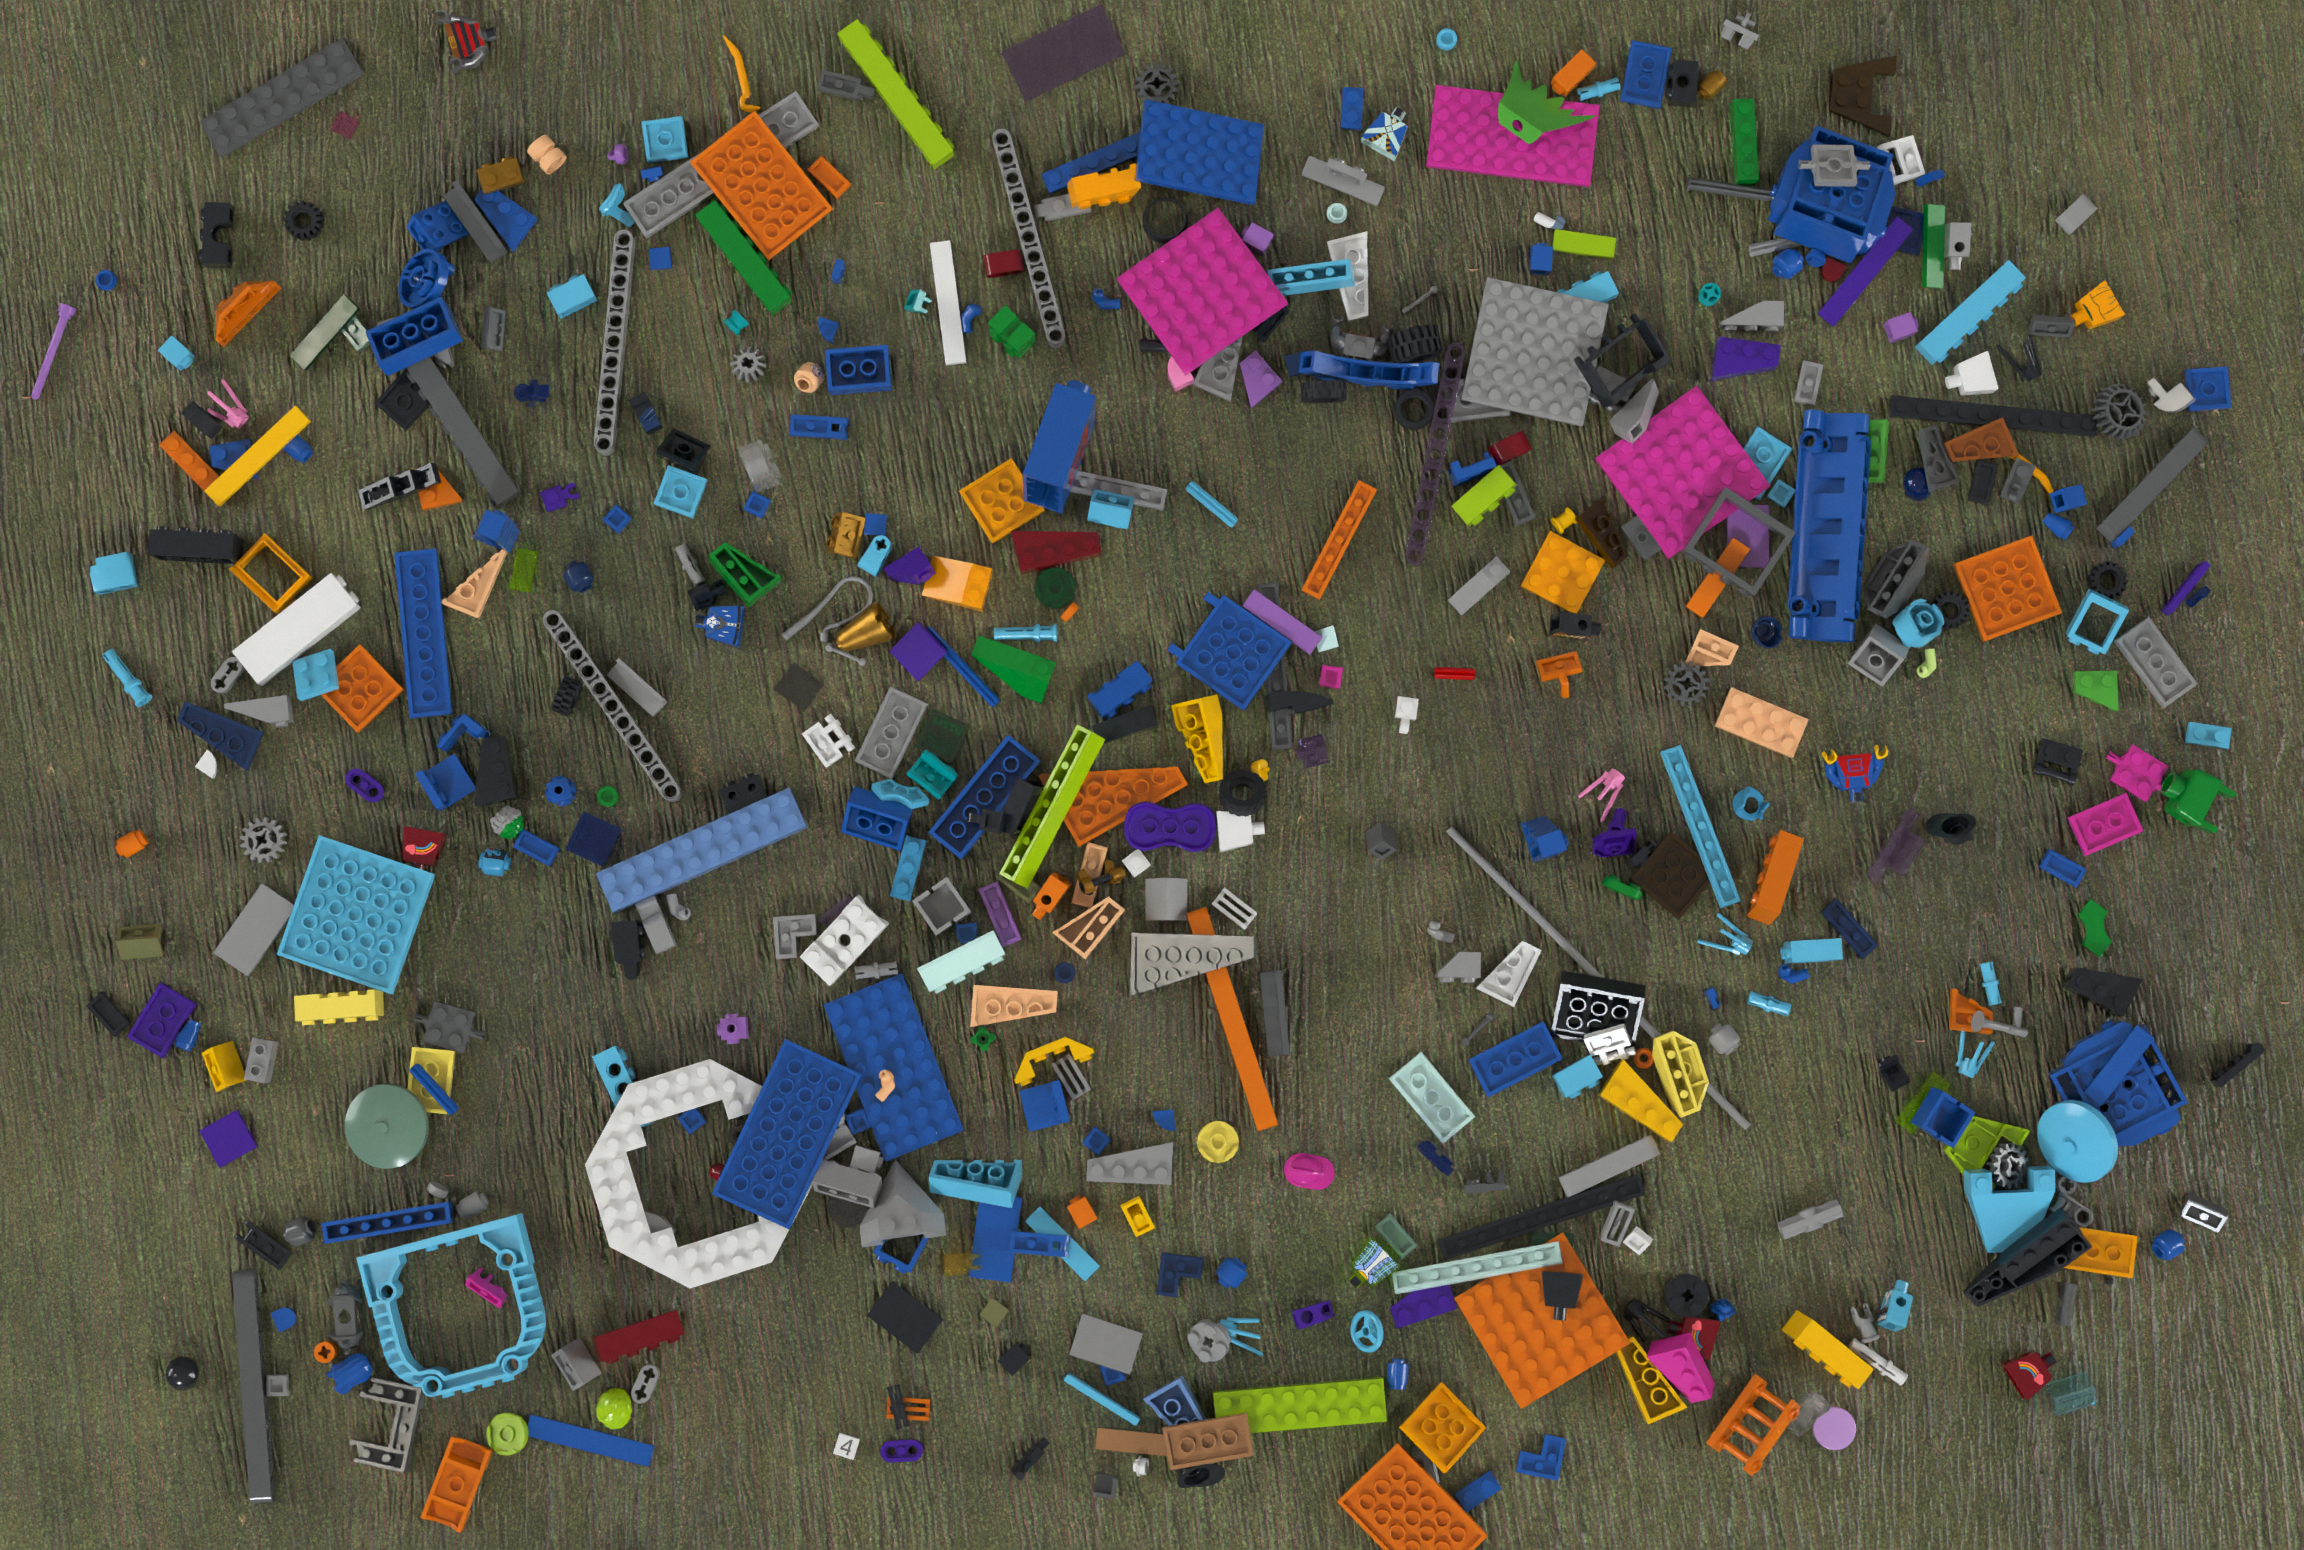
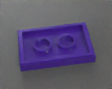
M160 982L127 1035V1038L161 1058H165L197 1003Z

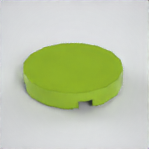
M505 1412L496 1415L487 1427L486 1438L488 1445L499 1455L509 1456L519 1453L528 1441L529 1431L527 1423L516 1413Z

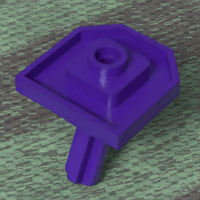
M1623 808L1615 810L1607 831L1593 838L1592 852L1594 855L1604 858L1634 854L1636 828H1624L1627 811Z

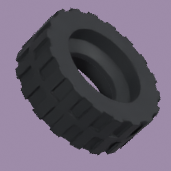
M1319 380L1305 382L1300 385L1301 402L1324 404L1347 400L1346 382Z
M1244 769L1234 770L1226 774L1221 780L1219 788V799L1223 809L1239 817L1255 814L1261 809L1265 800L1266 786L1263 783V779L1258 774ZM1236 786H1246L1252 790L1253 795L1248 800H1239L1233 797L1232 790Z

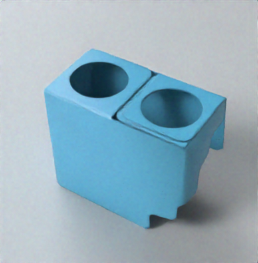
M129 552L96 558V565L90 567L93 590L98 595L138 587L133 555Z

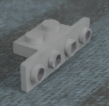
M1312 156L1308 157L1302 171V176L1372 205H1378L1385 187L1367 180V173H1365L1364 169L1358 166H1353L1352 168L1345 165L1346 163L1338 158H1334V160L1329 158L1326 163Z

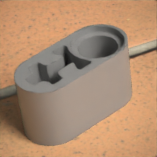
M2082 194L2055 222L2070 235L2098 208Z

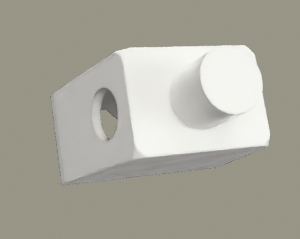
M1988 351L1957 364L1953 367L1954 375L1945 377L1947 389L1958 387L1961 396L1991 394L1999 389Z
M1226 811L1216 812L1220 852L1253 844V835L1265 834L1264 822L1251 823V815L1239 817Z

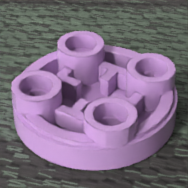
M1832 1406L1822 1409L1813 1418L1812 1430L1815 1439L1820 1445L1830 1450H1840L1847 1447L1853 1441L1856 1434V1424L1848 1411Z

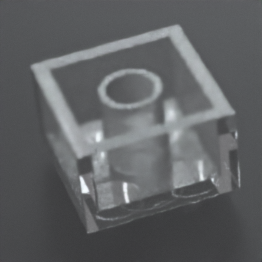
M761 439L737 449L757 493L780 485L778 478L782 476L776 463H771V459L774 457L767 443L763 444Z

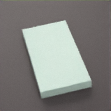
M1422 1052L1418 1053L1388 1078L1442 1144L1475 1118L1474 1114Z

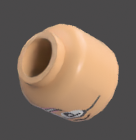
M806 362L795 373L794 382L799 390L812 393L823 383L825 375L819 365L813 362Z

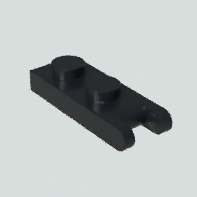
M246 1219L244 1224L250 1230L244 1238L237 1233L234 1238L276 1269L281 1270L294 1252Z

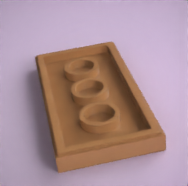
M1247 1412L1162 1427L1170 1470L1255 1455Z

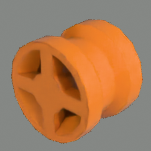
M332 1341L321 1342L314 1349L315 1359L321 1363L335 1360L339 1353L338 1346Z

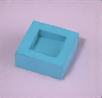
M1778 479L1766 498L1784 509L1796 490Z

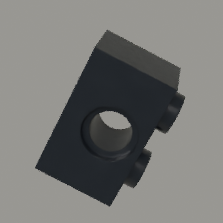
M1674 60L1671 66H1668L1667 79H1670V86L1666 88V99H1669V106L1694 107L1697 100L1699 61ZM1677 80H1684L1686 87H1680L1677 84Z

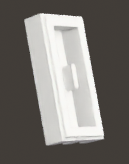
M1225 887L1212 903L1215 908L1244 930L1257 915L1256 911ZM1224 894L1247 910L1251 916L1248 917L1223 897ZM1222 901L1229 908L1235 911L1238 915L1244 918L1246 922L1242 923L1235 916L1229 913L1226 909L1220 906L1218 902Z

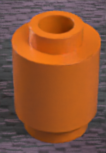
M140 829L137 831L133 830L116 840L117 845H115V849L121 857L124 855L128 858L144 849L145 845L148 844V840Z

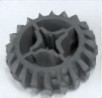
M2124 383L2112 384L2109 387L2103 388L2102 392L2096 395L2097 399L2093 402L2096 407L2091 410L2096 413V416L2093 417V419L2098 420L2096 427L2101 426V433H2107L2108 437H2114L2115 440L2127 439L2130 436L2136 435L2143 428L2142 424L2147 421L2143 417L2148 413L2143 409L2147 404H2142L2141 402L2144 396L2138 397V390L2132 391V385L2125 386ZM2113 396L2119 397L2118 401L2114 403L2111 402ZM2125 420L2129 421L2126 427L2121 426Z

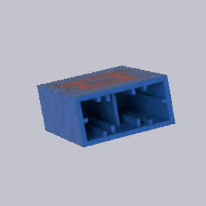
M1074 380L1068 381L1066 386L1058 383L1055 384L1023 471V501L1063 514L1095 425L1096 396L1090 394L1091 388L1086 384Z

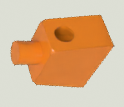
M1053 872L1034 898L1033 902L1036 903V906L1031 911V914L1041 920L1046 912L1051 913L1068 891L1072 882L1058 872ZM1046 895H1049L1051 897L1050 902L1046 901Z

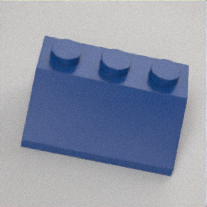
M854 786L847 802L841 832L901 851L913 809L896 801H881L874 792Z

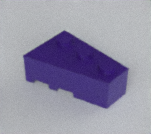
M1719 336L1714 345L1710 382L1775 370L1779 363L1781 345Z

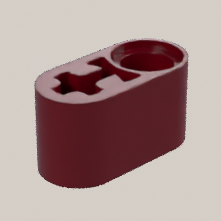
M1008 250L989 253L983 256L987 278L1025 272L1022 250Z
M1520 431L1488 447V450L1494 458L1496 466L1530 452L1532 447L1524 431Z

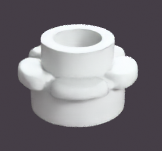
M1140 1455L1138 1459L1134 1460L1133 1471L1136 1472L1138 1477L1140 1475H1147L1149 1459L1143 1458Z

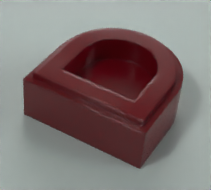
M1827 257L1821 269V275L1827 282H1836L1842 276L1846 266Z

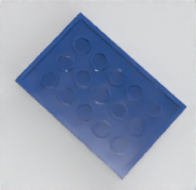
M1146 99L1143 103L1135 181L1253 205L1256 201L1264 124Z

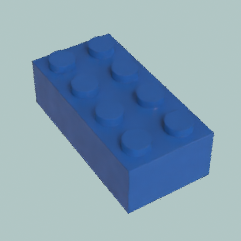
M442 297L436 298L366 331L378 366L387 376L463 341L451 309Z

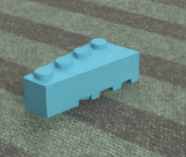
M934 1160L929 1174L930 1193L1012 1208L1023 1176L1022 1160H1014V1163H1004V1160H995V1163H982V1160H974L971 1163H963L962 1160Z

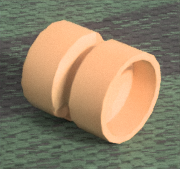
M543 135L529 146L527 153L535 162L539 161L540 168L546 174H551L561 167L567 157L559 148H554L555 143L548 135Z

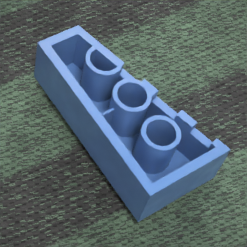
M1183 1375L1151 1392L1143 1399L1169 1426L1207 1419Z

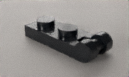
M2260 1043L2247 1044L2242 1055L2237 1054L2229 1061L2231 1063L2226 1068L2221 1067L2213 1074L2215 1077L2210 1080L2215 1087H2223L2264 1052L2263 1045Z

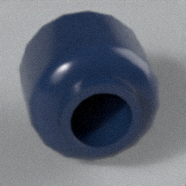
M572 561L566 565L563 578L570 590L583 593L593 586L594 575L585 562L577 563V561Z

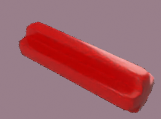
M1436 667L1434 669V678L1474 680L1475 669Z

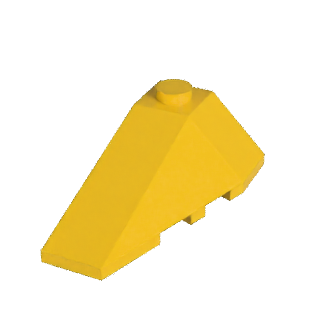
M1218 695L1171 705L1175 725L1179 732L1182 731L1186 739L1185 745L1187 749L1190 748L1195 756L1194 763L1204 782L1209 783L1222 780V712Z

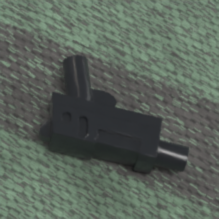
M1045 1437L1038 1444L1035 1442L1030 1450L1012 1466V1474L1018 1480H1022L1025 1473L1045 1453L1044 1449L1050 1442Z

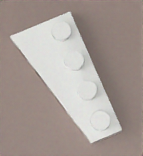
M1367 231L1327 241L1331 261L1350 259L1354 266L1355 286L1339 288L1348 322L1368 317Z

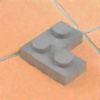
M816 914L773 917L776 959L798 958L796 937L817 935Z

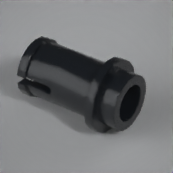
M1147 337L1140 339V352H1144V354L1146 352L1165 353V347L1160 340H1148Z

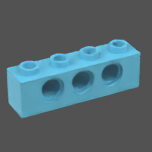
M613 1046L592 1058L616 1107L623 1095L620 1092L621 1084L634 1083L636 1075L632 1067L628 1068L625 1062L627 1056L623 1048L619 1049L618 1046ZM616 1063L621 1067V1072L617 1076L611 1073V1067ZM649 1122V1123L643 1124V1125H641V1128H643V1127H645V1126H647V1125H649V1124H651V1123H653V1122Z

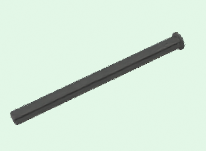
M1691 175L1687 179V192L1695 190L1770 202L1772 200V196H1770L1771 189L1692 178Z

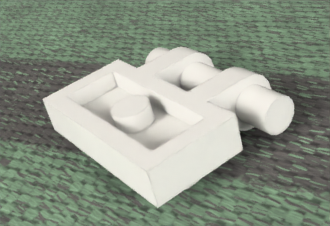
M832 714L824 718L829 724L825 728L817 722L802 733L826 768L843 757L839 751L843 746L848 752L855 749L851 742V737L849 734H845L840 727L841 723L838 719L835 720ZM832 731L839 738V741L835 744L828 735Z
M1624 1024L1584 1035V1041L1590 1055L1599 1054L1598 1057L1593 1058L1596 1065L1611 1064V1061L1618 1059L1626 1060L1629 1059V1056L1636 1055L1634 1046L1626 1048V1046L1631 1045V1039ZM1616 1049L1618 1050V1051H1615V1052H1612V1053H1608V1051H1612V1050H1616Z

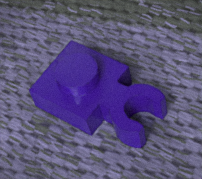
M575 483L568 484L564 490L558 485L540 492L548 513L568 506L567 499L576 500L580 497L578 493L570 494V490L576 487Z

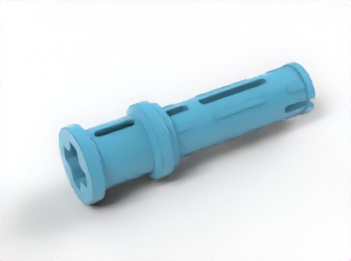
M1036 624L1034 627H994V640H1034L1036 643H1039L1040 640H1053L1057 642V624H1053V626H1040V624Z
M109 649L102 655L123 683L124 691L127 694L129 693L134 699L136 707H141L152 699V695L147 693L141 685V680L131 674L114 649Z

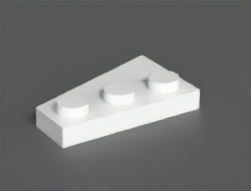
M1521 941L1475 989L1514 1007L1541 950Z

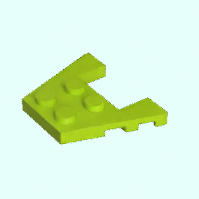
M1973 1116L1955 1147L1952 1148L1945 1145L1943 1150L1964 1175L1965 1169H1982L2001 1136L2015 1143V1145L2021 1146L2030 1131L2025 1128ZM1992 1182L1993 1191L1996 1187V1184Z

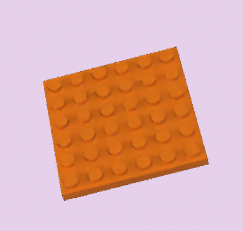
M1563 1232L1546 1242H1559L1563 1264L1488 1277L1454 1298L1521 1409L1631 1343ZM1542 1271L1584 1274L1577 1307L1575 1309L1567 1308L1566 1321L1553 1320L1554 1307L1545 1306Z

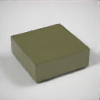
M992 1297L980 1313V1316L997 1327L1009 1309Z

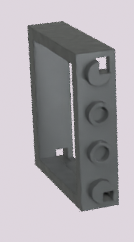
M1724 487L1682 552L1685 553L1684 557L1692 563L1697 561L1702 564V569L1711 575L1715 573L1720 576L1719 580L1728 586L1732 584L1738 588V593L1746 597H1752L1756 595L1796 532L1735 492ZM1724 500L1783 538L1753 586L1694 549L1697 541Z

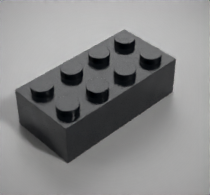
M157 526L156 530L149 529L147 554L162 561L236 564L242 557L244 540L239 538L237 534L232 533L231 530H219V533H214L210 529L201 528L198 529V532L190 531V528L178 527L177 531L169 530V527Z

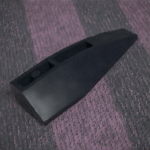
M2060 1207L2004 1250L1963 1292L1976 1307H1979L2059 1272L2092 1248V1245L2076 1222Z

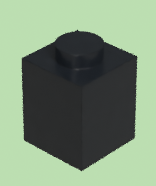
M1016 1342L998 1359V1362L1013 1376L1031 1359L1029 1355L1031 1350L1023 1342L1021 1344Z

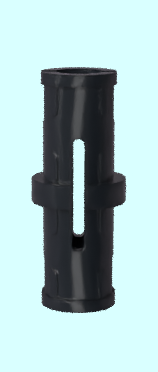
M900 1384L894 1385L896 1394H894L892 1386L886 1387L891 1402L889 1407L890 1411H893L896 1429L902 1428L900 1419L903 1421L904 1428L910 1426L905 1411L907 1406L906 1402L903 1403Z

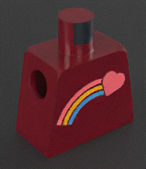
M404 826L403 860L413 862L412 867L425 870V865L436 866L447 834Z
M1694 1316L1683 1317L1682 1323L1670 1320L1667 1333L1676 1336L1690 1333L1702 1358L1710 1360L1721 1321Z
M2030 1351L2001 1363V1366L2021 1398L2029 1400L2052 1379L2048 1368L2056 1364L2057 1361L2050 1352L2040 1358L2037 1352Z

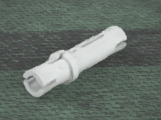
M1856 1338L1848 1345L1847 1348L1878 1369L1881 1375H1887L1900 1386L1906 1381L1907 1373H1904L1894 1366L1891 1360L1887 1361Z

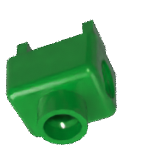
M2186 769L2182 772L2181 776L2171 772L2165 778L2160 790L2161 794L2169 797L2164 807L2167 814L2186 826H2195L2206 833L2215 834L2218 827L2205 821L2204 818L2217 794L2224 798H2234L2236 792L2222 785L2223 781L2199 769Z

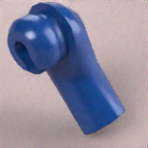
M1095 289L1093 291L1092 300L1100 309H1120V298L1108 299L1103 294L1102 289Z
M1782 964L1778 969L1780 978L1791 984L1809 978L1806 968L1795 972L1789 968V965Z

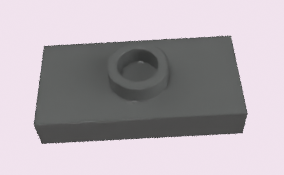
M489 306L484 308L481 348L496 352L503 350L506 310Z
M1638 516L1620 527L1644 561L1662 549Z

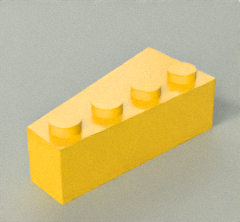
M1798 1310L1795 1311L1782 1328V1331L1794 1340L1793 1343L1801 1350L1806 1349L1810 1352L1808 1356L1817 1363L1820 1361L1824 1363V1369L1832 1375L1838 1374L1841 1377L1839 1381L1848 1388L1854 1386L1859 1390L1874 1370L1817 1322Z

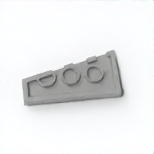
M1242 337L1204 362L1198 371L1193 386L1231 402Z

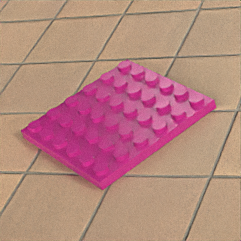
M1216 208L1116 278L1185 376L1288 305L1287 300L1219 208Z
M1695 386L1653 416L1648 423L1646 431L1633 444L1621 439L1595 458L1634 514L1640 518L1662 548L1661 551L1667 559L1685 547L1722 488L1727 487L1749 502L1770 487V484L1698 386ZM1724 500L1703 534L1734 513L1738 508Z

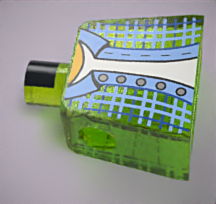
M1370 1237L1352 1261L1351 1266L1356 1272L1348 1281L1356 1289L1365 1280L1373 1287L1398 1270L1400 1266Z

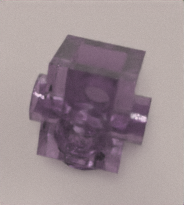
M1322 734L1298 740L1299 748L1295 749L1298 761L1302 760L1304 768L1329 763Z

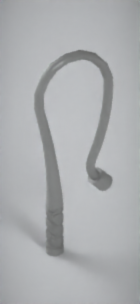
M859 577L843 578L816 608L781 635L787 641L805 627L845 582H860L866 587L869 594L866 606L845 620L827 625L823 632L820 633L819 641L828 642L829 634L827 631L829 629L851 622L872 604L873 593L870 585Z

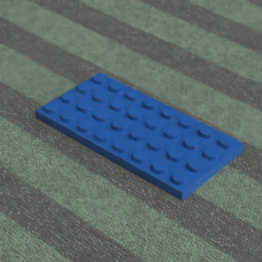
M902 973L824 1004L848 1068L862 1074L856 1089L885 1162L964 1131ZM885 1069L891 1071L894 1075L895 1088L882 1102L875 1095L882 1088L879 1073Z
M785 1039L712 1194L790 1230L862 1074Z

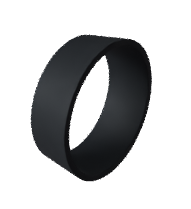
M1163 197L1154 200L1147 207L1143 214L1142 223L1146 234L1152 240L1158 243H1168L1187 229L1188 218L1184 208L1178 201ZM1160 201H1170L1182 209L1184 221L1178 232L1170 236H1161L1150 229L1147 223V212L1153 204Z

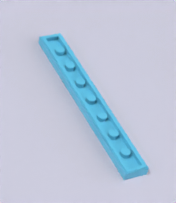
M1678 745L1661 751V757L1720 909L1740 902L1739 893L1682 746Z

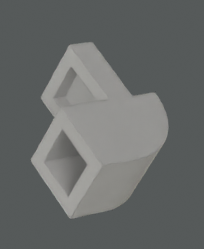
M2155 377L2147 382L2150 385L2148 390L2156 399L2159 396L2160 398L2154 405L2165 412L2175 413L2182 411L2196 401L2181 382L2169 392L2165 390Z

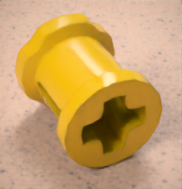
M1569 507L1565 508V512L1558 517H1553L1550 520L1560 534L1571 524L1577 523L1575 520L1576 516Z

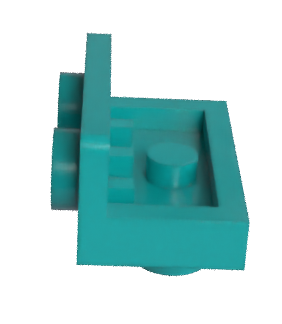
M926 749L906 774L938 800L954 784L958 776L951 766L944 764L937 755Z

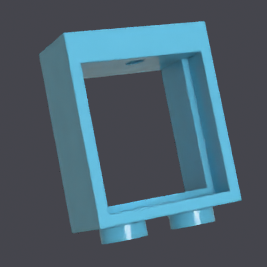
M2088 589L2065 632L2067 637H2069L2068 641L2078 646L2082 643L2088 646L2087 650L2098 655L2099 652L2106 654L2129 612L2128 607L2092 589ZM2092 602L2118 614L2102 645L2075 633Z
M1842 939L1785 942L1780 949L1781 959H1784L1785 964L1842 960Z

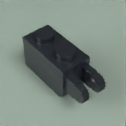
M638 920L611 922L614 960L618 964L624 965L625 977L627 979L636 980L639 976L638 963H643L642 958L646 957L645 946L641 945V937H644L643 924H639Z

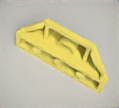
M1675 1031L1655 1037L1653 1039L1652 1057L1665 1096L1680 1118L1700 1111L1709 1080L1696 1042Z

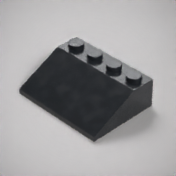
M1562 970L1550 1032L1551 1037L1585 1043V1034L1624 1024L1631 1039V1045L1626 1046V1048L1635 1046L1645 1000L1646 985Z

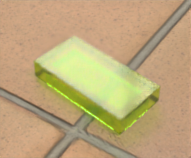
M517 548L509 589L531 593L539 552Z

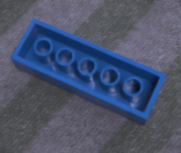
M1007 735L928 833L959 859L963 860L986 832L980 830V824L967 821L968 813L982 815L983 809L1002 812L1017 778L1028 780L1039 767L1041 761L1011 736Z

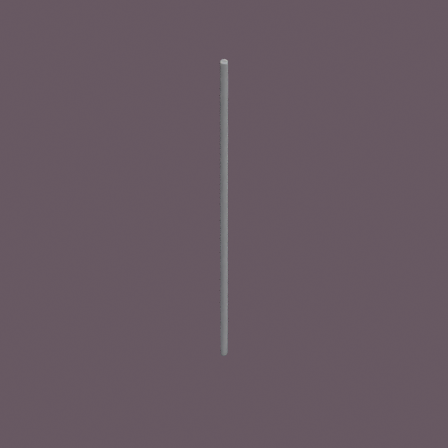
M1452 826L1446 831L1589 975L1604 978ZM1641 1015L1639 1025L1653 1039L1660 1036L1661 1034ZM1710 1083L1708 1084L1706 1092L1746 1130L1751 1124Z

